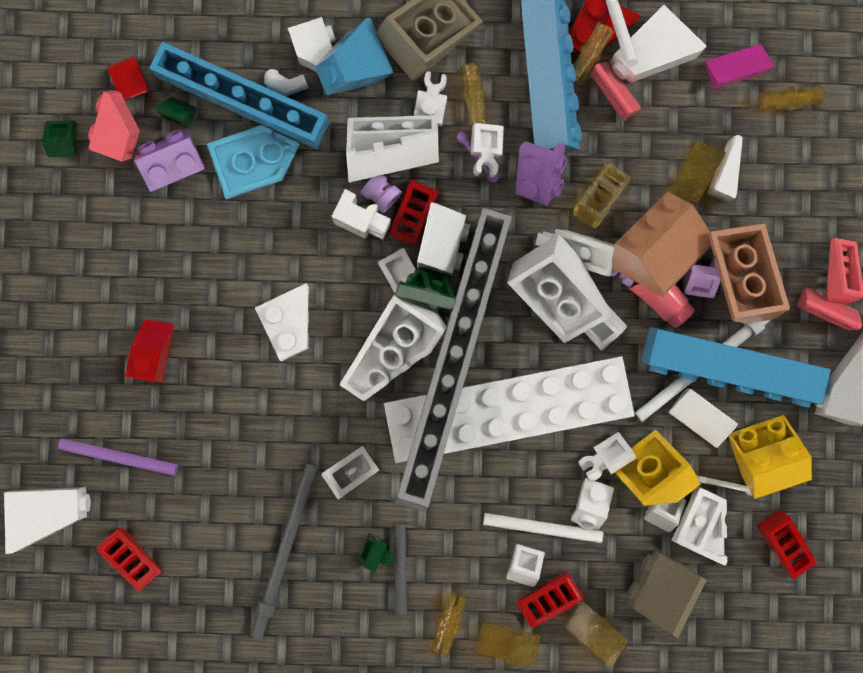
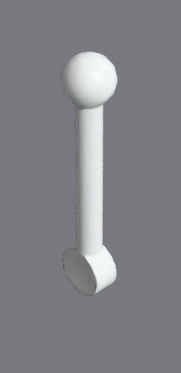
M697 476L701 483L745 491L747 495L752 496L748 486Z

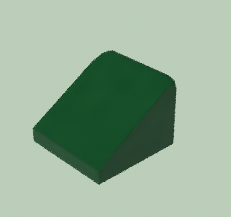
M172 97L160 103L156 108L163 118L186 128H190L197 112L196 107Z
M76 120L46 121L42 145L48 157L76 156Z

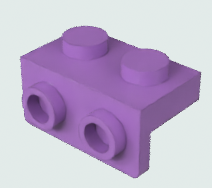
M180 129L172 131L165 136L164 140L154 143V141L146 142L137 148L138 151L134 155V161L150 192L205 169L189 130L183 132Z
M527 141L520 146L516 195L548 206L554 196L558 197L564 186V180L561 179V175L567 163V156H564V143L559 142L553 151Z

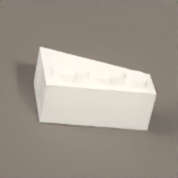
M437 115L348 118L346 145L348 181L354 182L439 162Z

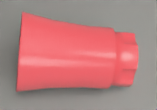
M634 282L628 288L646 302L663 321H667L674 328L683 324L695 311L688 302L689 299L676 284L664 297L637 282Z

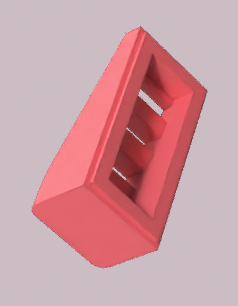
M833 238L830 242L827 300L850 304L863 299V281L857 242Z

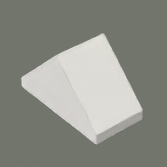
M361 446L321 475L336 498L340 499L378 472L379 469L365 448Z

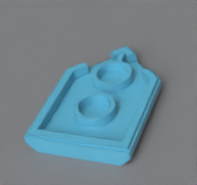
M260 125L208 143L207 147L225 199L227 200L282 181L300 142L283 136L264 125Z

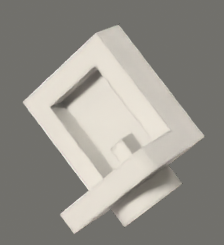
M585 478L576 509L571 516V521L578 523L584 529L599 530L607 519L614 488L596 481L590 482L588 478Z

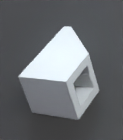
M322 17L288 28L300 64L317 72L315 66L332 49L331 44L336 42L331 25L325 27Z

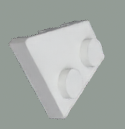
M307 283L255 307L281 362L308 349L309 286Z
M700 487L695 488L671 541L726 566L727 556L724 555V538H727V526L725 524V516L727 514L726 499Z

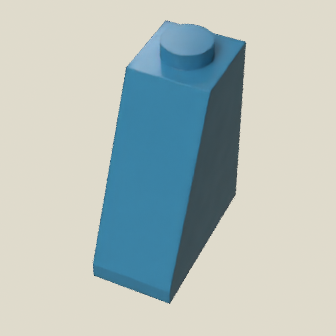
M366 18L350 29L315 66L326 95L372 86L394 73L371 18Z

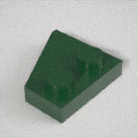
M418 267L414 273L409 274L405 283L400 281L395 292L396 296L423 302L427 306L438 310L442 308L452 310L456 301L448 274Z

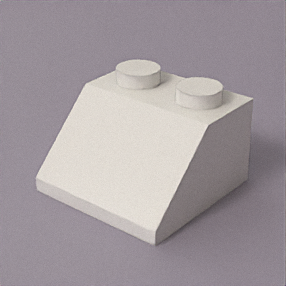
M431 202L417 267L445 273L451 277L454 270L460 271L463 253H459L458 249L460 241H467L470 228L469 224H465L466 215Z

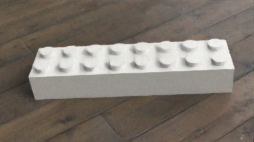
M623 357L462 388L444 454L635 416ZM426 395L384 403L395 463L405 462L408 459Z

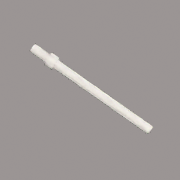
M770 320L744 324V327L722 344L738 347L751 335L756 336L765 329L764 325ZM683 378L676 379L638 409L635 415L643 422L693 381Z

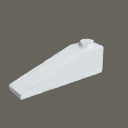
M394 294L341 381L340 386L365 401L399 374L408 370L414 363L430 354L447 329L437 309H433L423 302Z
M863 332L829 377L823 403H814L817 407L815 414L847 425L863 426Z

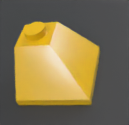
M656 429L631 448L636 459L614 472L644 506L677 503L701 485L691 465Z

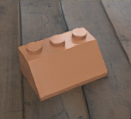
M667 192L615 243L613 269L664 297L711 247L708 236L710 231L694 205Z
M765 223L708 233L732 321L750 324L773 320L790 310Z

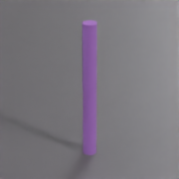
M63 438L60 439L58 444V450L168 475L175 476L178 469V464Z

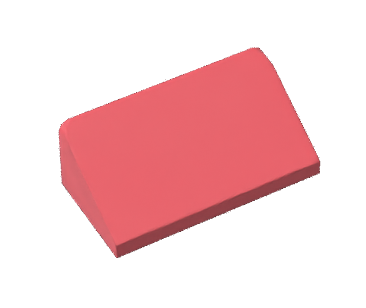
M602 62L595 65L591 77L621 119L625 121L640 111V105L623 81L613 72L610 63Z
M805 287L796 305L798 308L847 331L861 329L862 321L860 313L856 309L842 303L830 302L827 300L826 295L811 288Z

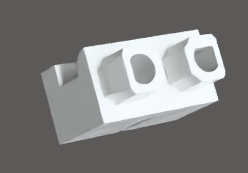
M346 189L332 215L335 225L365 239L368 234H371L383 240L391 224L390 218L378 213V205L373 204L364 209L357 205L356 194Z

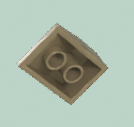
M411 0L385 18L377 31V35L383 48L411 80L414 81L475 31L483 21L465 0Z
M654 550L652 555L648 554L641 565L640 570L643 573L639 581H634L628 591V604L634 610L678 638L707 580L687 566Z

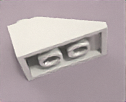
M560 234L513 262L507 283L564 343L612 316V312L580 257Z

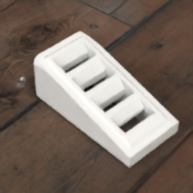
M736 135L727 141L707 191L708 195L725 202L734 200L737 195L742 136Z

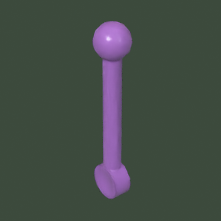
M459 132L456 136L457 141L463 143L471 153V143L468 141V135L465 132ZM473 155V157L478 161L479 156ZM482 165V168L488 174V181L491 183L497 182L499 179L498 172L494 177H490L489 167Z

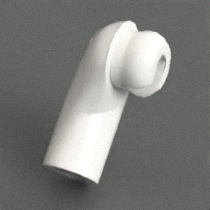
M270 69L264 75L266 87L286 97L308 89L303 74L287 79L280 75L277 70Z

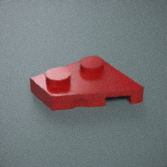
M586 0L569 33L573 41V51L589 59L601 51L605 45L617 39L605 0ZM620 5L627 29L637 24L641 15Z

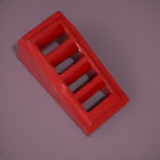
M415 179L410 180L388 235L416 246L427 221L431 202L435 203L440 190ZM414 190L429 196L428 201L414 196ZM409 202L424 207V211L420 212L409 207ZM404 213L419 218V223L404 218ZM401 223L415 229L414 235L399 229V224Z
M778 510L757 524L756 527L791 579H796L817 564L816 559L788 514ZM787 534L790 535L789 537H787L786 539H784L782 542L778 543V540H780L781 538H783V537L786 536ZM795 544L797 545L795 548H793V549H792L791 551H789L788 553H786V554L784 553L786 550H788V549H789L790 547H792L793 545H795ZM803 554L804 557L795 562L793 565L790 563V561L795 559L797 556Z
M124 527L115 530L96 548L100 555L139 592L163 571ZM120 540L123 545L114 552L111 547ZM129 549L132 553L122 561L119 557ZM138 557L141 562L130 570L127 566ZM147 566L150 570L138 579L135 575Z
M564 571L516 601V604L531 628H534L584 600V597L569 573ZM564 584L571 596L565 598L559 586ZM554 590L561 602L555 604L548 592ZM542 595L550 606V609L545 611L538 600ZM530 602L534 603L540 613L536 618L527 605Z

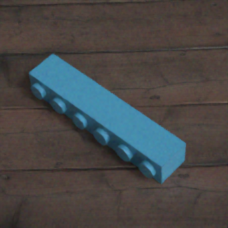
M521 0L534 144L553 151L557 144L561 142L565 144V152L579 150V140H581L582 132L580 125L577 123L576 116L579 102L577 95L574 93L573 82L576 80V71L571 63L570 52L573 51V41L568 33V23L570 22L569 8L565 0Z
M161 42L149 68L162 81L315 149H318L329 125L326 114L164 42Z
M649 327L641 362L650 365L649 371L667 375L668 369L679 372V378L696 381L697 376L708 378L706 384L725 388L726 383L735 384L736 391L753 394L754 389L764 391L763 397L782 401V397L787 396L793 398V404L809 408L811 402L823 403L831 369L652 327Z

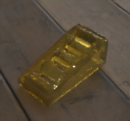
M607 161L572 213L594 229H597L632 177ZM607 175L619 183V187L606 180L604 176ZM598 185L602 186L603 188H605L606 190H608L609 192H611L613 195L610 196L609 194H607L606 192H604L603 190H601V189L598 188L597 186H598ZM591 195L595 196L596 198L604 202L606 205L603 206L602 204L591 198Z

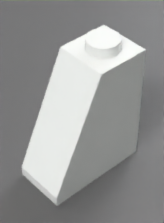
M663 5L631 37L638 63L635 66L627 67L620 48L613 55L610 64L612 65L613 72L620 79H626L632 83L696 59L705 49L706 45Z
M86 487L28 489L4 492L5 553L12 554L86 518L91 506L90 496L86 494Z

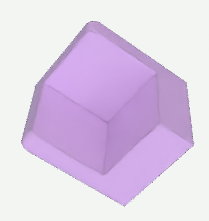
M714 255L709 267L694 264L683 276L684 294L714 299L721 281Z

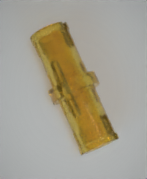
M599 21L586 44L581 45L579 49L581 53L573 65L576 71L575 81L584 84L595 62L601 60V52L611 35L615 32Z
M477 63L461 66L464 84L462 98L466 101L469 126H473L474 123H487L483 99L486 97V93L482 89L480 67Z
M817 85L796 89L791 86L786 87L785 90L761 92L759 94V108L761 112L775 109L791 111L795 110L796 107L821 105L823 91L821 86Z
M449 592L443 617L438 619L437 624L440 626L433 646L430 649L438 654L441 643L444 642L441 656L445 657L450 655L449 652L456 631H460L461 624L459 621L468 600L467 597L460 595L457 606H454L458 595L455 592Z

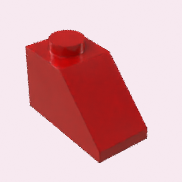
M144 319L130 349L125 372L126 377L163 383L175 327L174 324Z

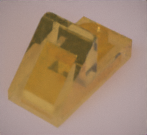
M482 621L476 653L503 659L510 666H534L541 635Z

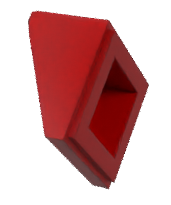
M135 56L107 67L116 90L121 93L124 100L149 90L147 79Z

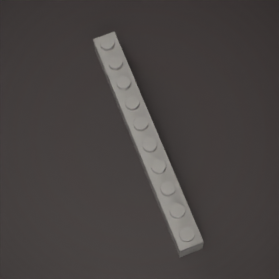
M485 208L482 209L456 294V301L450 314L396 496V504L423 512L429 507L512 216Z

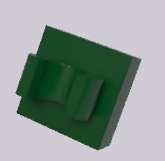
M368 533L357 561L365 569L376 572L379 563L391 567L395 555L386 549L387 543L383 539Z

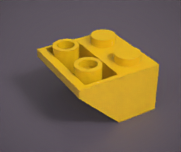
M784 415L734 431L728 436L742 478L755 499L812 480L811 455Z

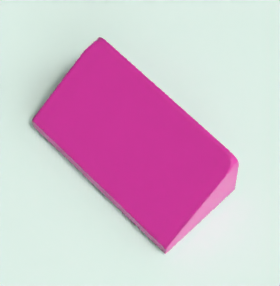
M761 44L704 62L713 90L769 73L774 68L771 59Z

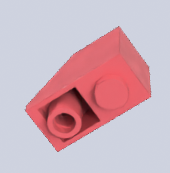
M115 90L104 91L96 103V112L98 114L95 123L92 124L88 133V139L90 140L88 149L119 161L132 159L140 130L121 93Z

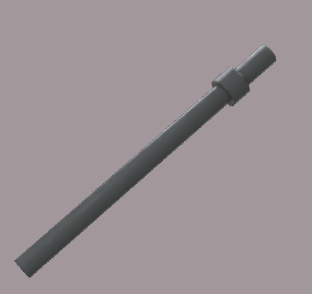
M308 463L305 465L263 599L258 601L255 613L257 617L250 636L254 639L262 640L268 619L273 617L276 607L274 604L275 597L317 470L315 465Z

